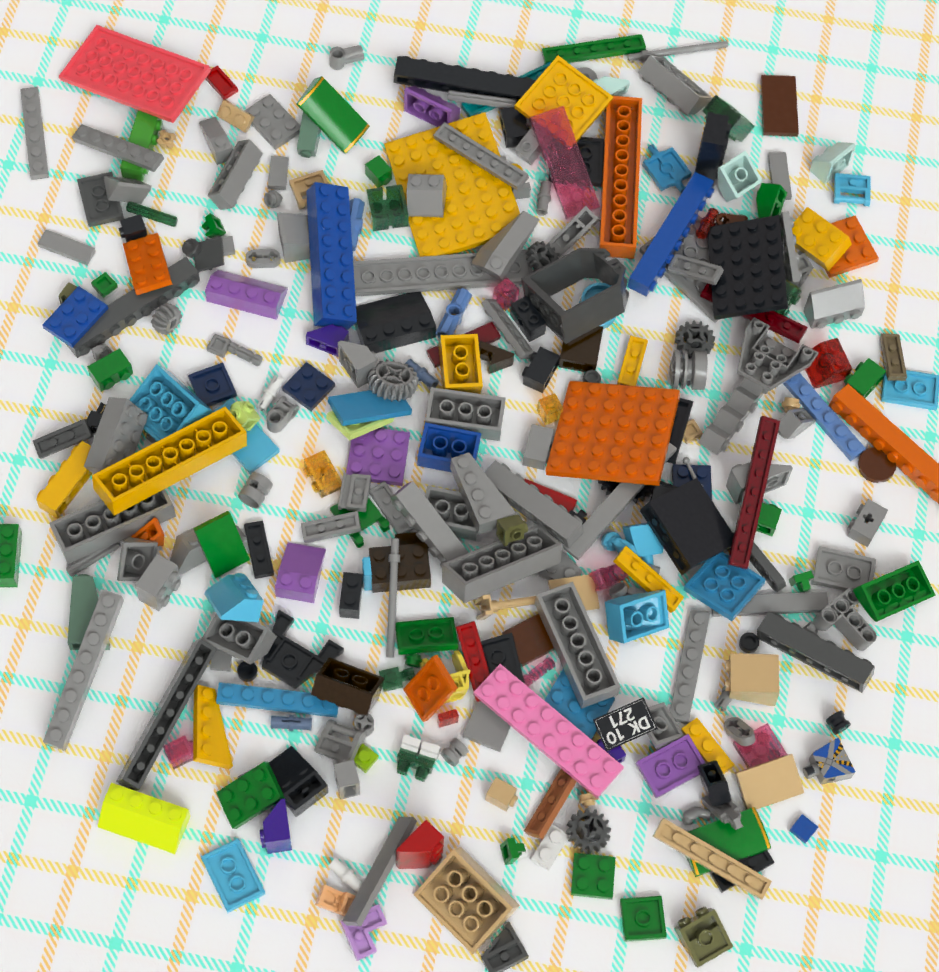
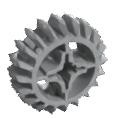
M386 359L385 362L379 361L377 367H374L369 372L367 378L369 389L372 390V393L377 394V397H384V400L390 399L391 402L393 400L400 402L401 399L406 401L407 398H411L415 394L418 385L417 373L413 371V368L408 367V364H402L401 361L395 362V360L389 361Z

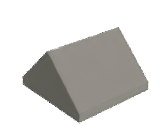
M104 176L107 198L110 201L142 204L151 190V185L137 179Z
M128 537L122 541L117 580L138 581L156 556L158 542Z
M664 702L648 707L658 729L647 733L656 750L684 736Z

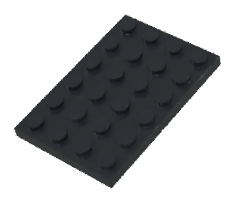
M775 215L707 227L710 263L722 266L724 270L717 284H711L714 319L719 320L788 309L780 216Z

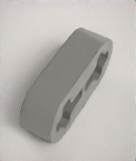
M255 249L248 251L246 254V263L250 268H274L281 262L280 253L275 249Z
M732 717L725 721L726 734L739 745L750 746L755 742L754 730L738 717Z

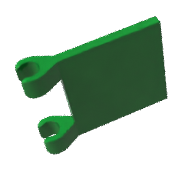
M368 498L366 512H358L361 530L363 531L377 522L381 530L387 532L390 530L388 520L382 516ZM338 503L330 507V511L334 516L355 512L347 511V509L338 510ZM359 532L348 534L357 548L364 546L363 537Z

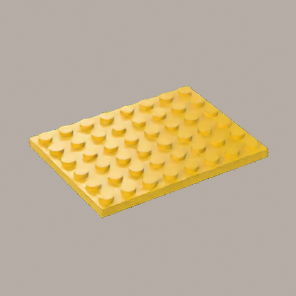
M485 112L448 123L451 127L500 156ZM441 126L384 143L406 215L408 174L445 176L447 191L444 216H407L420 257L452 255L484 245L520 214L511 186L434 139L433 134Z

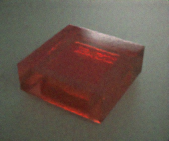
M457 709L437 715L439 728L458 723L459 715Z

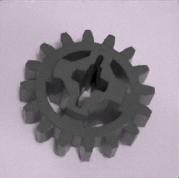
M536 241L528 248L526 255L529 257L526 260L531 263L529 267H533V272L559 259L558 256L560 254L555 253V247L550 248V243L545 245L544 241L540 243Z
M695 320L692 321V324L686 321L685 326L680 325L679 330L676 331L674 341L677 343L676 348L682 349L681 354L683 350H687L688 358L691 357L693 351H706L707 354H710L715 344V336H712L714 331H708L709 325L702 326V321L699 324H696Z
M586 808L584 813L579 809L577 815L572 814L571 820L566 825L569 827L566 830V834L571 835L568 842H575L573 848L579 846L581 847V853L584 849H587L588 854H591L593 849L599 852L601 847L604 848L607 845L606 841H609L611 837L608 834L611 828L606 827L609 820L602 819L603 813L598 816L596 809L593 813H590L589 808ZM590 825V834L587 837V828Z

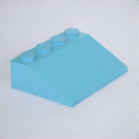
M156 364L130 398L133 404L148 415L144 430L156 441L213 412L170 371Z

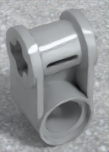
M285 396L280 397L267 413L268 430L272 433L280 432L296 416L299 406L289 402Z

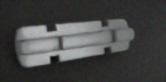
M231 342L228 346V352L234 355L237 354L238 357L252 362L253 365L260 366L262 363V356L254 355V352L242 346L239 347L237 343Z

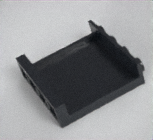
M697 478L649 501L640 509L641 514L681 575L686 574L692 568L714 556L731 549L734 533Z

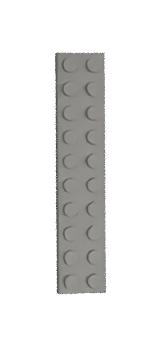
M528 249L521 250L503 282L471 265L477 253L353 261L355 297L522 285L521 278L533 273V268L529 267L531 263L526 260L529 257L526 255Z

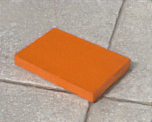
M438 655L432 656L403 688L422 722L428 721L458 689Z

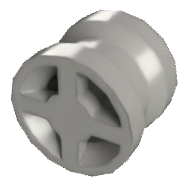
M358 714L354 719V729L356 731H365L366 736L371 735L374 731V719L371 714H368V716Z

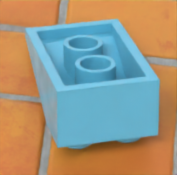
M665 590L620 596L605 601L609 640L627 643L669 628Z

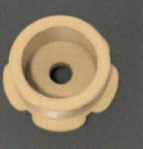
M591 793L579 795V803H583L584 807L595 805V800H598Z

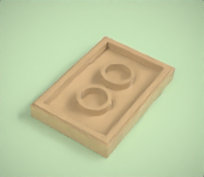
M787 754L735 772L746 810L755 807L757 810L804 793L793 754Z

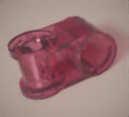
M616 564L599 568L589 573V577H592L596 586V592L607 589L628 576Z

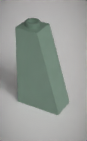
M304 112L302 114L297 152L304 158L316 157L321 129Z
M80 574L72 578L67 640L70 650H79L99 600L93 576L88 574ZM109 641L107 643L105 650H110Z

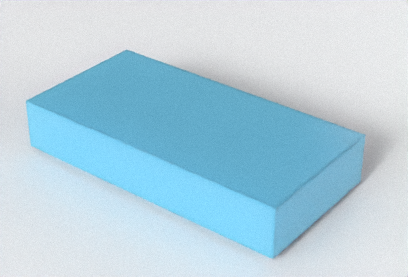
M363 557L364 590L369 591L372 590L370 557Z

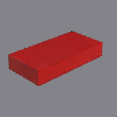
M218 65L212 68L205 78L224 100L238 92V87Z

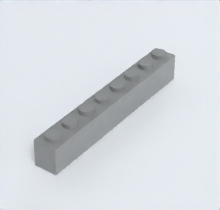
M102 589L44 737L43 743L47 746L62 751L67 749L123 605L124 599L121 595Z

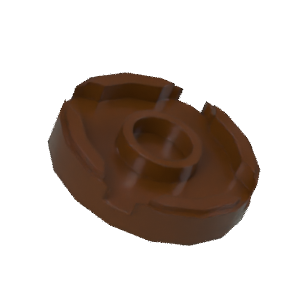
M875 447L866 449L858 460L860 474L872 483L888 481L896 470V463L890 462L887 455Z

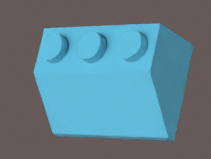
M242 573L228 574L205 590L204 595L220 620L259 622L264 600L246 575Z

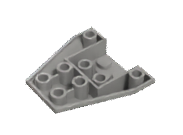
M754 317L745 329L737 373L771 391L810 367L819 352L804 344L801 345L797 352L766 336L770 326Z

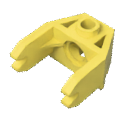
M459 650L454 651V654L451 655L456 673L450 674L458 689L445 703L463 699L469 689L470 669L467 668ZM427 658L422 659V662H420L421 668L428 662Z

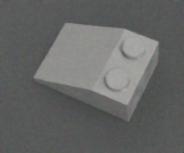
M749 462L743 465L737 464L730 471L726 488L735 504H739L742 501L750 465ZM771 464L765 493L787 485L793 467L791 465Z

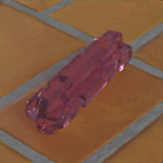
M547 657L542 661L543 664H538L528 672V675L525 674L523 676L526 686L529 687L533 684L532 681H537L547 673V670L550 671L555 667V662L552 658Z

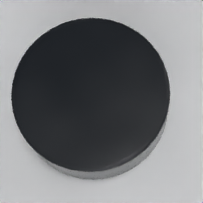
M744 633L739 640L740 649L745 653L755 652L760 643L759 638L754 633Z
M243 661L239 664L237 673L242 681L250 682L257 677L258 670L255 663L248 664Z

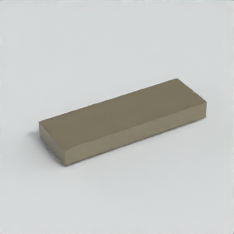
M881 334L880 342L887 380L906 381L907 373L900 335Z

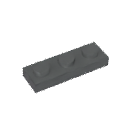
M82 419L33 440V444L38 457L42 459L76 445L81 441L93 437L87 419Z

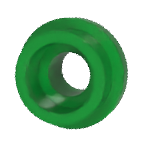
M405 655V665L420 668V662H422L421 655Z

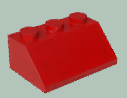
M425 820L396 849V867L398 869H426L432 864L436 866L443 858L444 836Z

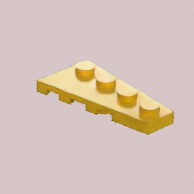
M197 685L194 690L193 761L230 769L233 767L220 707L219 704H216V690Z

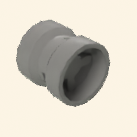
M625 582L617 583L608 590L610 597L613 599L632 595L628 593V587Z
M454 738L450 742V746L444 748L440 754L447 763L455 767L459 763V759L465 757L469 750L459 739Z

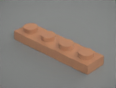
M560 769L526 826L524 832L528 836L543 840L577 781L564 770Z

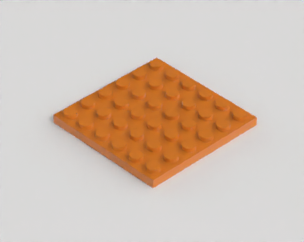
M569 381L545 470L546 475L659 486L679 403L680 390Z

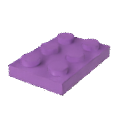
M687 734L638 760L635 764L654 797L658 798L699 776L698 766L704 764L705 761L691 737Z

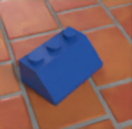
M425 422L418 452L417 466L451 472V458L470 453L477 462L481 433Z

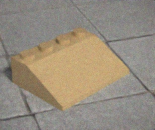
M462 847L454 848L413 894L471 954H474L520 906Z

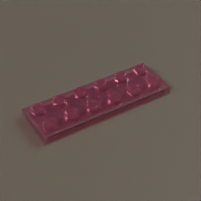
M564 106L530 117L532 128L565 218L569 219L576 216L585 206L591 211L599 208L598 199Z

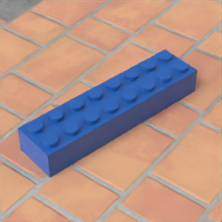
M314 182L306 191L314 326L325 327L333 324L348 330L357 322L349 188Z

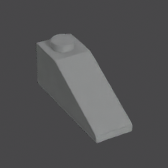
M216 117L200 121V128L216 164L225 163L233 151L227 134Z
M585 206L548 242L550 243V248L555 247V253H559L560 257L600 220Z

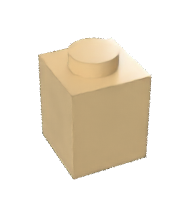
M495 777L486 793L485 800L507 812L508 808H513L518 800V796H516L517 788Z

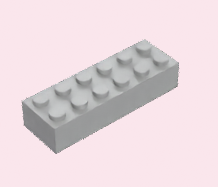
M164 489L115 516L105 503L100 500L49 524L69 565L98 550L105 549L131 537L154 517L161 524L176 517L174 506Z
M538 524L528 528V532L524 533V539L509 542L508 546H504L499 540L442 563V583L465 604L561 563L562 544Z
M570 582L537 594L534 604L581 709L617 696L621 686L574 583Z

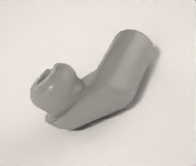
M691 807L684 811L682 822L686 825L693 824V819L697 817L710 820L711 812L705 808Z

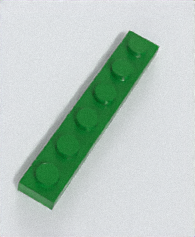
M638 34L542 48L541 53L544 64L552 63L557 56H560L568 63L640 53L641 50H646L643 35Z

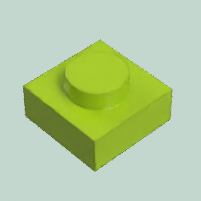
M362 744L354 758L355 765L367 773L378 760L379 755Z

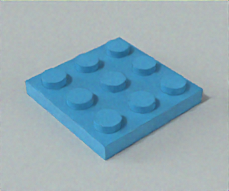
M722 552L707 560L684 585L683 590L728 620L733 621L765 584L766 579L749 568L745 570L727 565L729 555Z
M563 669L544 701L592 740L597 732L593 719L607 714L615 701V697L581 709Z

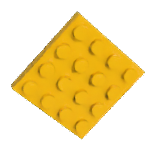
M557 56L515 104L514 108L533 123L537 121L550 130L551 136L570 150L611 103L613 96L560 56Z

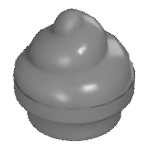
M270 190L264 195L265 205L270 208H277L283 199L281 194L275 190Z

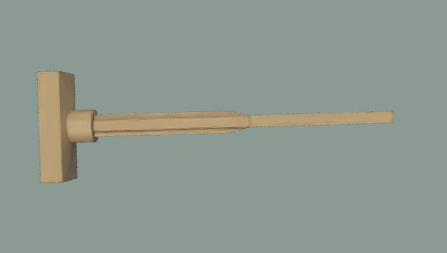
M594 574L548 580L549 590L573 582L586 611L600 609ZM490 594L483 595L474 601V605H480L482 613L476 617L477 621L485 620L493 615V612H498L500 609L534 605L536 596L497 601L491 600Z

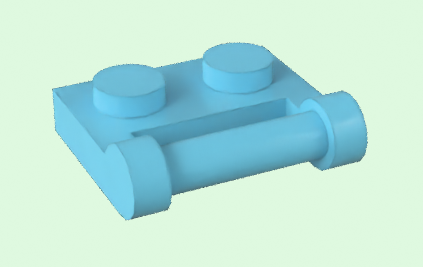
M835 173L834 204L843 202L870 206L871 176ZM841 192L864 194V197L841 195Z

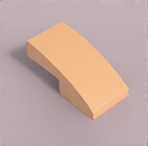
M322 885L315 905L345 916L355 895L341 892L328 885Z

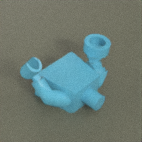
M648 523L622 526L625 539H622L616 532H607L602 536L601 544L605 550H617L619 553L623 547L627 546L636 555L641 557L645 563L654 565L653 555L663 553L664 549Z

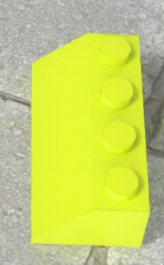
M111 783L102 804L97 827L176 854L191 815L189 809Z

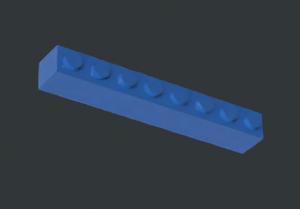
M697 172L693 174L629 277L628 288L646 297L650 291L653 292L658 284L657 279L663 277L666 271L665 266L671 263L675 250L679 251L682 245L681 240L683 237L686 238L690 232V225L696 223L699 216L697 215L698 212L704 210L707 203L706 199L712 197L715 190L713 188L714 180Z

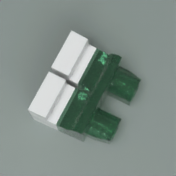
M404 734L397 755L396 773L407 776L409 768L416 769L414 778L425 782L428 775L433 772L441 746L423 741L421 745L420 739Z

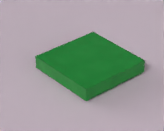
M662 896L620 899L624 942L667 938Z

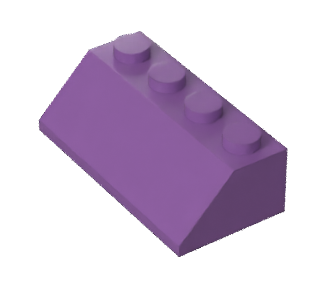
M217 270L211 274L205 294L207 302L277 320L288 287Z

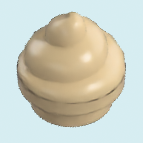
M784 397V401L781 404L785 413L788 410L798 409L801 405L799 404V399Z

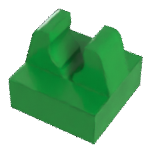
M208 214L205 217L206 221L202 228L205 230L209 229L205 234L207 237H222L226 234L223 224L218 217L212 214Z
M106 272L91 282L92 287L103 298L118 288L117 283Z
M810 570L794 575L788 580L791 587L797 585L801 593L811 589L809 581L814 576Z
M508 838L500 845L505 865L513 864L522 855V852H526L524 843H516L515 838Z

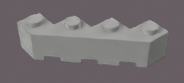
M744 377L740 386L734 389L726 405L720 408L712 424L706 427L698 443L716 455L721 451L725 452L730 444V439L736 432L742 429L746 417L750 412L753 413L758 406L757 402L769 390Z

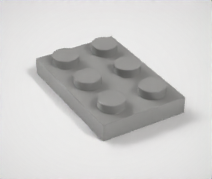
M271 94L244 110L255 116L251 125L275 150L299 135L301 125Z
M819 546L812 584L842 591L850 587L856 588L873 580L876 559Z

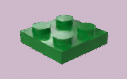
M574 853L571 896L612 900L616 857Z

